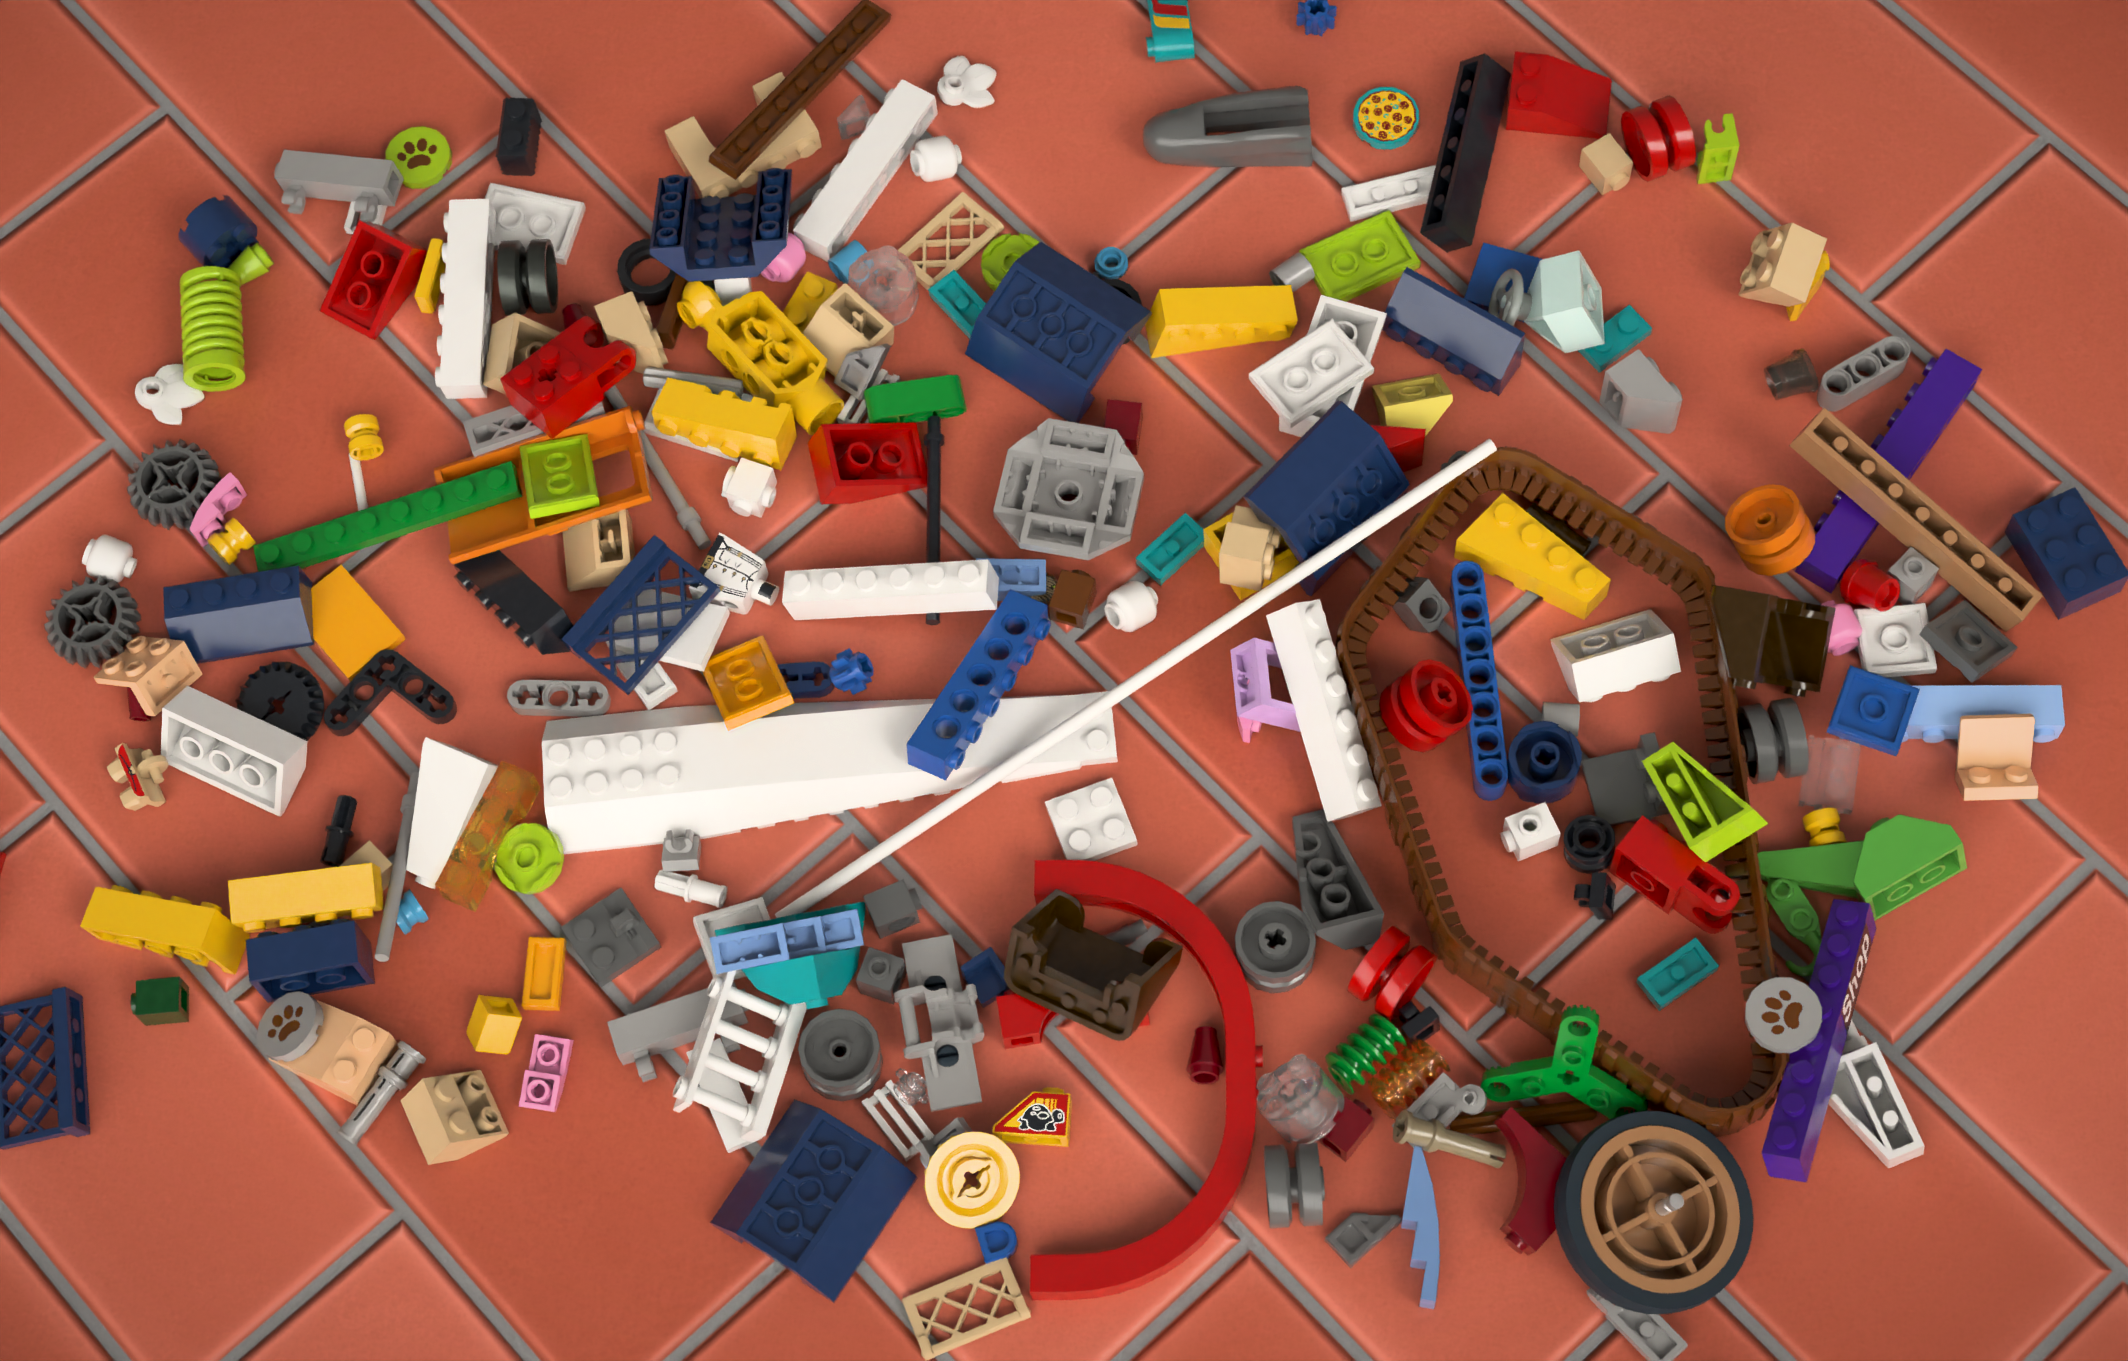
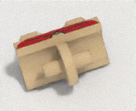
M125 743L114 748L118 757L107 766L109 774L115 782L123 784L128 780L131 785L120 793L119 797L123 806L136 811L147 804L155 807L164 804L166 800L159 783L164 781L162 773L169 766L166 757L163 755L154 756L151 749L145 751L140 748L129 749Z

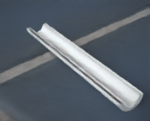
M349 453L358 511L368 508L360 460L351 458Z

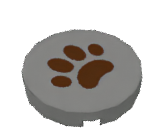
M1775 977L1762 982L1751 992L1745 1006V1024L1748 1031H1750L1751 1035L1755 1038L1754 1040L1761 1047L1775 1053H1792L1800 1050V1048L1805 1047L1807 1044L1809 1045L1816 1038L1822 1023V1006L1816 993L1805 983L1794 978Z
M300 991L287 993L278 998L265 1011L259 1022L256 1036L260 1050L270 1059L275 1061L283 1060L284 1062L293 1061L305 1054L319 1036L316 1031L318 1025L322 1026L324 1020L322 1006L312 996Z

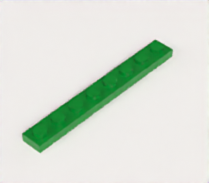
M512 461L254 545L258 572L299 566L303 569L522 497L516 466Z

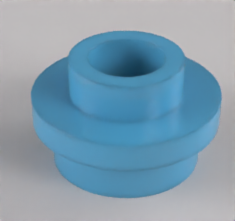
M1116 247L1104 248L1095 258V270L1104 279H1119L1128 269L1127 256ZM1108 263L1117 264L1116 267H1106Z

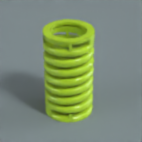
M218 266L197 267L185 272L180 277L183 380L188 386L202 391L218 392L230 390L241 385L245 380V371L243 370L245 365V359L243 358L244 337L242 336L243 325L241 324L243 321L241 313V278L237 273L227 268ZM208 279H217V280H212V281L201 282V281H203V280H208ZM231 377L230 379L223 380V381H212V380H208V378H210V379H226V378Z

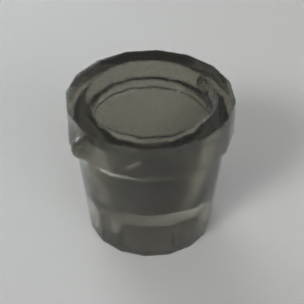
M1803 348L1793 350L1790 355L1764 368L1768 387L1776 400L1802 393L1816 392L1819 388L1815 369Z

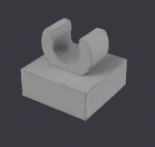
M690 829L686 830L685 837H673L672 830L667 831L666 838H664L661 860L663 872L699 870L701 856L700 836H693V832Z

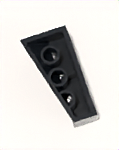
M500 550L453 565L458 572L454 578L467 592L473 589L476 592L474 597L487 611L492 607L496 611L494 613L495 617L506 629L512 626L516 630L514 632L515 636L526 648L532 645L542 655L571 652L562 641V638L573 627V624L563 608Z

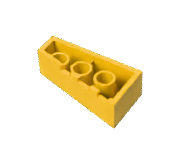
M1291 285L1159 289L1150 309L1152 315L1146 322L1145 327L1151 358L1271 340H1283L1290 337L1298 319Z
M669 377L651 411L655 427L665 435H679L688 438L697 446L707 447L709 445L720 449L722 453L729 457L738 458L740 456L780 471L797 438L793 409L790 404L780 403L779 407L775 408L766 406L767 400L753 396L751 402L741 400L732 391L723 390L718 395L712 394V391L705 385Z
M1504 493L1456 540L1454 558L1461 561H1473L1482 568L1483 572L1491 576L1496 574L1512 582L1514 587L1524 592L1529 590L1543 597V601L1582 620H1585L1607 597L1611 579Z
M374 863L228 881L231 924L243 928L244 932L247 933L261 932L276 927L293 928L302 926V923L313 921L318 924H324L336 920L337 917L350 915L351 919L371 918L374 911L384 910L381 867Z
M112 885L111 889L95 887L80 927L100 940L142 950L144 945L146 949L161 956L173 958L174 954H177L182 958L191 960L193 964L207 967L209 961H212L220 966L223 972L236 975L244 954L246 940L250 938V934L244 932L242 928L231 924V920L221 913L222 908L215 904L201 902L200 906L193 905L190 901L177 896H171L170 900L162 899L158 894L145 890L141 891L139 895L118 885Z

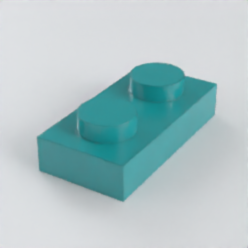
M953 270L930 287L928 292L934 302L970 339L976 318L986 303Z
M1628 305L1604 323L1605 344L1578 351L1600 373L1651 335L1652 327Z
M1184 513L1136 557V564L1161 586L1204 547L1203 528L1188 514Z
M1694 938L1638 977L1636 983L1657 1010L1660 1011L1716 972L1719 965L1700 941Z

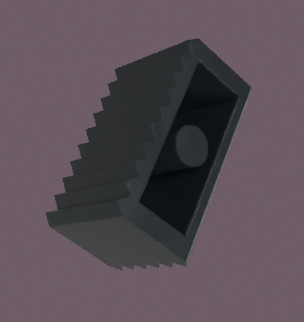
M532 98L503 99L496 157L504 175L533 176L535 174L534 169L536 168L535 163L538 156L536 152L538 151L539 134H541L539 129L542 128L540 125L542 120L536 103Z

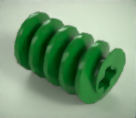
M1373 1013L1369 1017L1370 1025L1362 1023L1358 1027L1359 1035L1356 1033L1349 1034L1347 1036L1348 1044L1340 1042L1336 1046L1338 1055L1329 1052L1325 1056L1330 1074L1350 1095L1355 1093L1350 1083L1352 1080L1360 1085L1366 1083L1362 1076V1071H1366L1374 1076L1376 1074L1372 1064L1374 1061L1383 1066L1387 1064L1383 1055L1385 1051L1394 1057L1398 1054L1394 1045L1395 1042L1405 1047L1407 1046L1400 1031L1379 1014Z

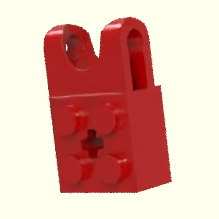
M584 316L501 377L500 380L510 405L553 439L604 400L603 393L635 368L636 352L629 345L619 340L600 347L604 340L601 324L590 316Z
M1642 815L1616 847L1609 872L1668 915L1674 909L1701 930L1710 934H1716L1726 929L1732 918L1731 911L1739 901L1740 890L1738 885L1714 866L1704 862L1689 848L1686 841L1679 842L1668 834V829L1662 823L1655 819L1649 820ZM1717 889L1726 890L1729 900L1719 893ZM1704 910L1714 916H1722V918L1718 921L1708 920Z

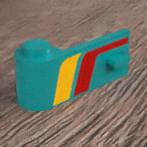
M1147 0L1152 37H1146L1148 57L1154 56L1155 63L1195 58L1193 32L1187 0Z

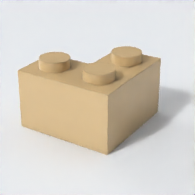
M1236 505L1232 522H1227L1219 552L1220 583L1261 591L1264 579L1271 580L1275 559H1273L1274 549L1279 548L1282 535L1276 527L1260 522L1251 508Z

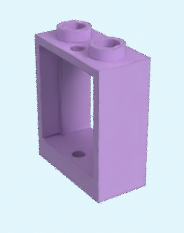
M1253 638L1231 649L1237 716L1300 732L1293 704L1271 699L1268 665L1282 668L1275 644Z

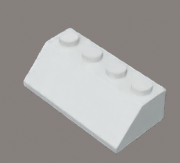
M1321 295L1307 334L1333 318L1371 363L1387 313ZM1364 380L1291 429L1279 416V431L1302 437L1338 400L1354 411Z
M186 686L162 708L161 755L166 757L170 766L279 817L284 814L306 768L308 741L189 686Z

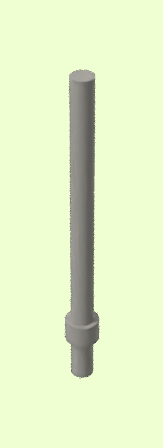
M616 385L605 392L614 410L628 406ZM641 430L646 462L678 513L677 520L683 530L689 531L700 550L706 549L710 546L711 541L700 524L701 518L694 507L688 505L646 434Z
M419 772L411 773L407 794L402 798L400 811L403 816L374 956L376 960L381 962L388 961L390 957L407 871L406 865Z

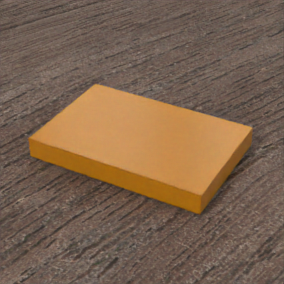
M342 565L338 566L311 588L313 639L350 682L378 652L386 649L393 650L406 640L400 630Z
M759 636L711 656L704 672L702 671L728 731L794 704L791 693L764 636Z

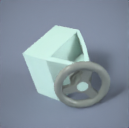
M1579 250L1540 260L1527 293L1523 292V279L1520 272L1516 269L1506 270L1498 279L1490 299L1488 311L1490 314L1512 326L1517 319L1524 321L1534 331L1564 353L1605 344L1602 288ZM1512 279L1513 286L1506 292L1505 288Z

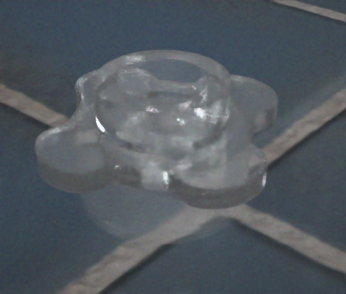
M898 1069L896 1076L899 1080L893 1085V1090L897 1097L910 1106H915L919 1101L927 1104L929 1096L925 1091L927 1088L925 1079L916 1072L908 1074L904 1069Z

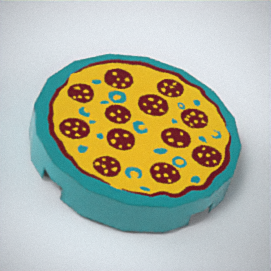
M1379 87L1369 90L1358 99L1354 107L1353 127L1357 136L1362 141L1364 139L1370 143V146L1376 149L1392 150L1404 146L1418 129L1419 109L1415 100L1405 91L1395 87Z

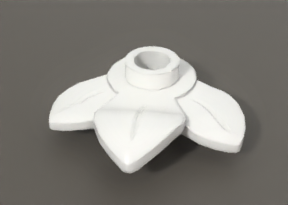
M965 56L954 57L946 63L943 70L944 76L938 81L937 85L939 97L945 104L956 106L965 103L974 108H982L994 103L993 96L986 90L996 79L997 72L993 68L985 64L970 65Z
M171 364L161 367L154 377H146L140 380L135 387V397L138 403L144 408L152 410L155 418L164 424L181 425V409L194 406L205 398L202 390L194 389L184 382L183 364ZM156 389L158 392L156 394H149L147 390Z

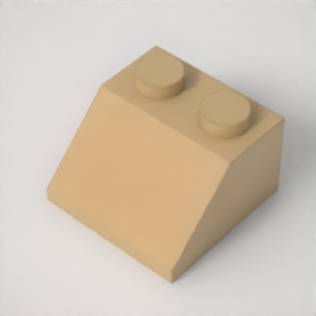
M513 313L492 324L483 385L506 395L500 378L559 335L560 332L517 313Z

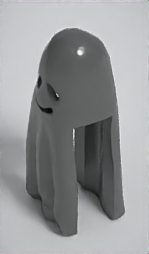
M1286 86L1238 92L1158 113L1149 119L1144 126V147L1153 159L1170 165L1191 167L1312 166L1313 158L1308 89L1301 86ZM1210 132H1238L1223 135H1207Z

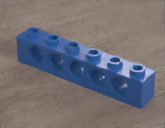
M1010 589L907 742L909 765L945 781L953 769L958 770L965 758L966 749L970 743L975 744L978 741L984 722L988 716L993 717L997 712L1000 698L1005 690L1009 692L1013 688L1017 679V672L1022 665L1026 666L1030 662L1038 640L1046 638L1051 626V621L1048 620L1047 604Z

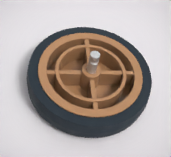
M1642 1111L1618 1116L1602 1123L1589 1132L1574 1147L1565 1160L1557 1180L1554 1194V1218L1557 1234L1568 1261L1580 1278L1602 1298L1624 1309L1645 1314H1668L1697 1307L1713 1298L1732 1281L1748 1254L1753 1233V1206L1746 1179L1733 1155L1724 1144L1708 1130L1682 1116L1660 1111Z

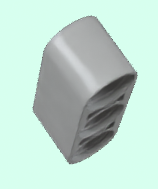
M1889 336L1828 370L1823 375L1817 392L1819 405L1828 411L1841 410L1899 377L1903 373L1911 353L1909 343L1902 337ZM1886 355H1894L1898 360H1891ZM1857 371H1865L1870 376H1862ZM1835 387L1838 388L1841 392L1834 393L1830 391L1828 388Z

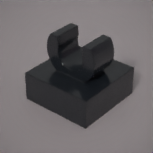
M1592 872L1591 885H1575L1574 900H1579L1580 907L1590 908L1597 919L1612 920L1616 885L1607 873Z
M1409 1001L1398 1009L1401 1013L1399 1019L1404 1024L1401 1026V1034L1410 1051L1440 1030L1439 1016L1431 1006L1420 1013L1416 1006Z

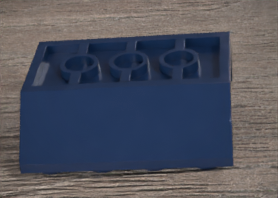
M770 168L766 171H759L756 195L742 193L721 199L718 196H706L702 199H696L692 176L670 175L666 178H659L649 247L650 255L689 282L757 277L787 246L792 169Z
M1039 242L1013 263L976 318L965 355L1065 420L1079 423L1095 399L1090 392L1125 340L1129 338L1134 342L1152 315V312L1043 242Z
M1338 400L1243 497L1260 522L1278 529L1299 563L1295 566L1297 567L1405 495L1410 483L1381 435L1345 403ZM1369 536L1301 580L1299 583L1306 594L1312 596Z
M794 1099L710 1223L741 1244L745 1241L798 1275L803 1284L835 1303L917 1180V1176L883 1147L822 1109Z

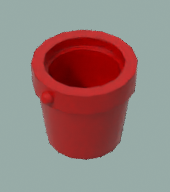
M1859 559L1854 561L1843 574L1840 583V593L1845 603L1850 602L1854 605H1862L1885 612L1891 609L1898 600L1900 584L1895 578L1879 569L1876 561L1871 562L1867 559Z

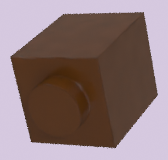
M1062 569L1049 604L1050 620L1084 630L1097 593L1095 578H1091L1088 573L1081 570H1072L1070 572Z

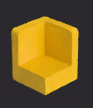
M478 995L466 1030L474 1050L478 1052L509 1054L522 1016L513 999Z

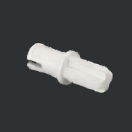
M660 870L655 878V889L684 897L685 902L688 903L695 900L721 908L726 900V886L700 880L695 874L689 877L675 872H663V870Z

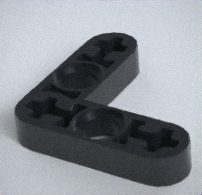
M386 649L378 652L330 703L324 712V721L333 734L337 736L350 735L391 691L435 724L450 722L457 713V705L452 695L398 652ZM384 663L390 665L393 663L395 669L392 672L390 670L384 671L382 665ZM375 674L377 679L380 678L383 682L382 685H379L371 676ZM414 679L423 681V688L417 694L405 692V687L409 681ZM365 685L374 687V694L371 698L367 700L356 698V692L360 687ZM430 694L438 703H445L447 708L444 711L440 709L435 711L431 702L427 700ZM351 700L359 710L355 711L353 707L350 708L347 702ZM338 714L341 716L346 715L348 720L345 723L337 722L335 716Z

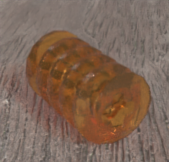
M1415 1039L1411 1043L1412 1050L1405 1048L1400 1052L1402 1060L1398 1058L1392 1059L1389 1062L1390 1069L1383 1067L1379 1071L1380 1080L1372 1077L1368 1081V1087L1373 1099L1381 1110L1393 1120L1397 1119L1393 1107L1396 1105L1402 1110H1407L1408 1106L1404 1097L1408 1096L1416 1101L1419 1097L1415 1088L1418 1086L1426 1091L1429 1087L1426 1078L1430 1077L1436 1080L1439 1077L1438 1067L1447 1072L1451 1071L1444 1057L1434 1047L1421 1039Z

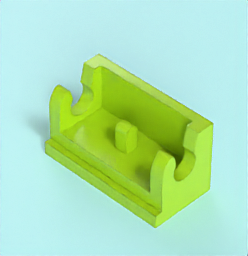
M1733 113L1723 114L1722 127L1724 131L1721 133H1716L1712 130V123L1709 119L1705 122L1704 135L1706 142L1703 151H1700L1697 157L1698 174L1696 179L1698 184L1728 181L1732 178L1739 150Z

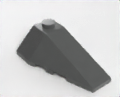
M1324 809L1293 816L1292 828L1301 908L1315 934L1344 950L1375 943L1380 938L1384 912L1333 821L1327 822Z

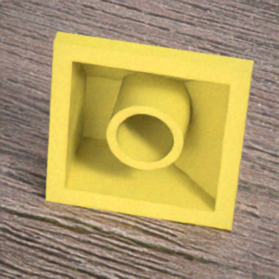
M1440 374L1372 386L1381 426L1426 429L1425 437L1453 402L1452 393Z

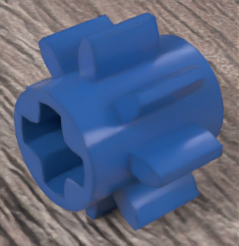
M1328 0L1299 2V14L1296 15V24L1298 26L1304 25L1305 35L1312 34L1322 37L1328 28H1335L1334 17H1336L1337 7L1334 5L1329 6Z
M850 648L836 654L837 659L831 662L832 667L829 671L834 686L843 692L850 689L853 695L867 689L866 684L872 682L870 677L873 676L874 672L873 665L868 656L860 652L853 654Z

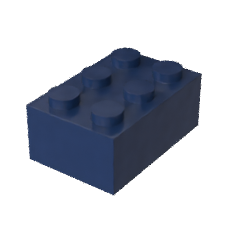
M2076 487L2012 515L2005 534L2058 620L2121 592L2128 580V570Z
M336 919L330 921L329 925L326 926L302 925L295 927L292 932L281 934L277 932H263L258 934L257 938L246 940L249 981L268 1003L275 1002L278 998L291 992L300 991L314 995L375 984L371 942L355 921Z

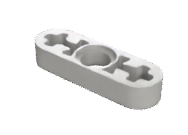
M519 680L514 682L507 692L508 702L514 712L526 716H598L605 714L611 705V698L607 688L597 681ZM528 691L533 698H527L525 704H521L517 697H522L523 692ZM540 691H543V692H542L543 705H541L540 702H539V700H538V698H541ZM556 691H565L569 694V697L565 704L554 706L550 704L551 695ZM575 692H578V694H579V696H580V698H581V699H577L578 706H575V705H576ZM593 693H598L601 699L596 700L595 705L591 706L587 699L592 698Z

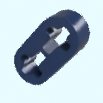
M824 662L777 665L782 676H788L789 682L786 685L793 699L824 697L830 694L835 687L829 674L830 666ZM822 673L824 680H822L820 686H815L813 680L816 678V674Z

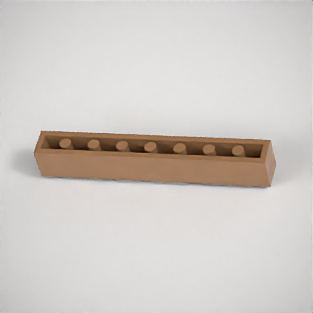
M1823 408L1789 445L1906 547L1914 548L1938 567L1937 573L2005 632L2022 622L2043 597L2038 590L1826 408Z

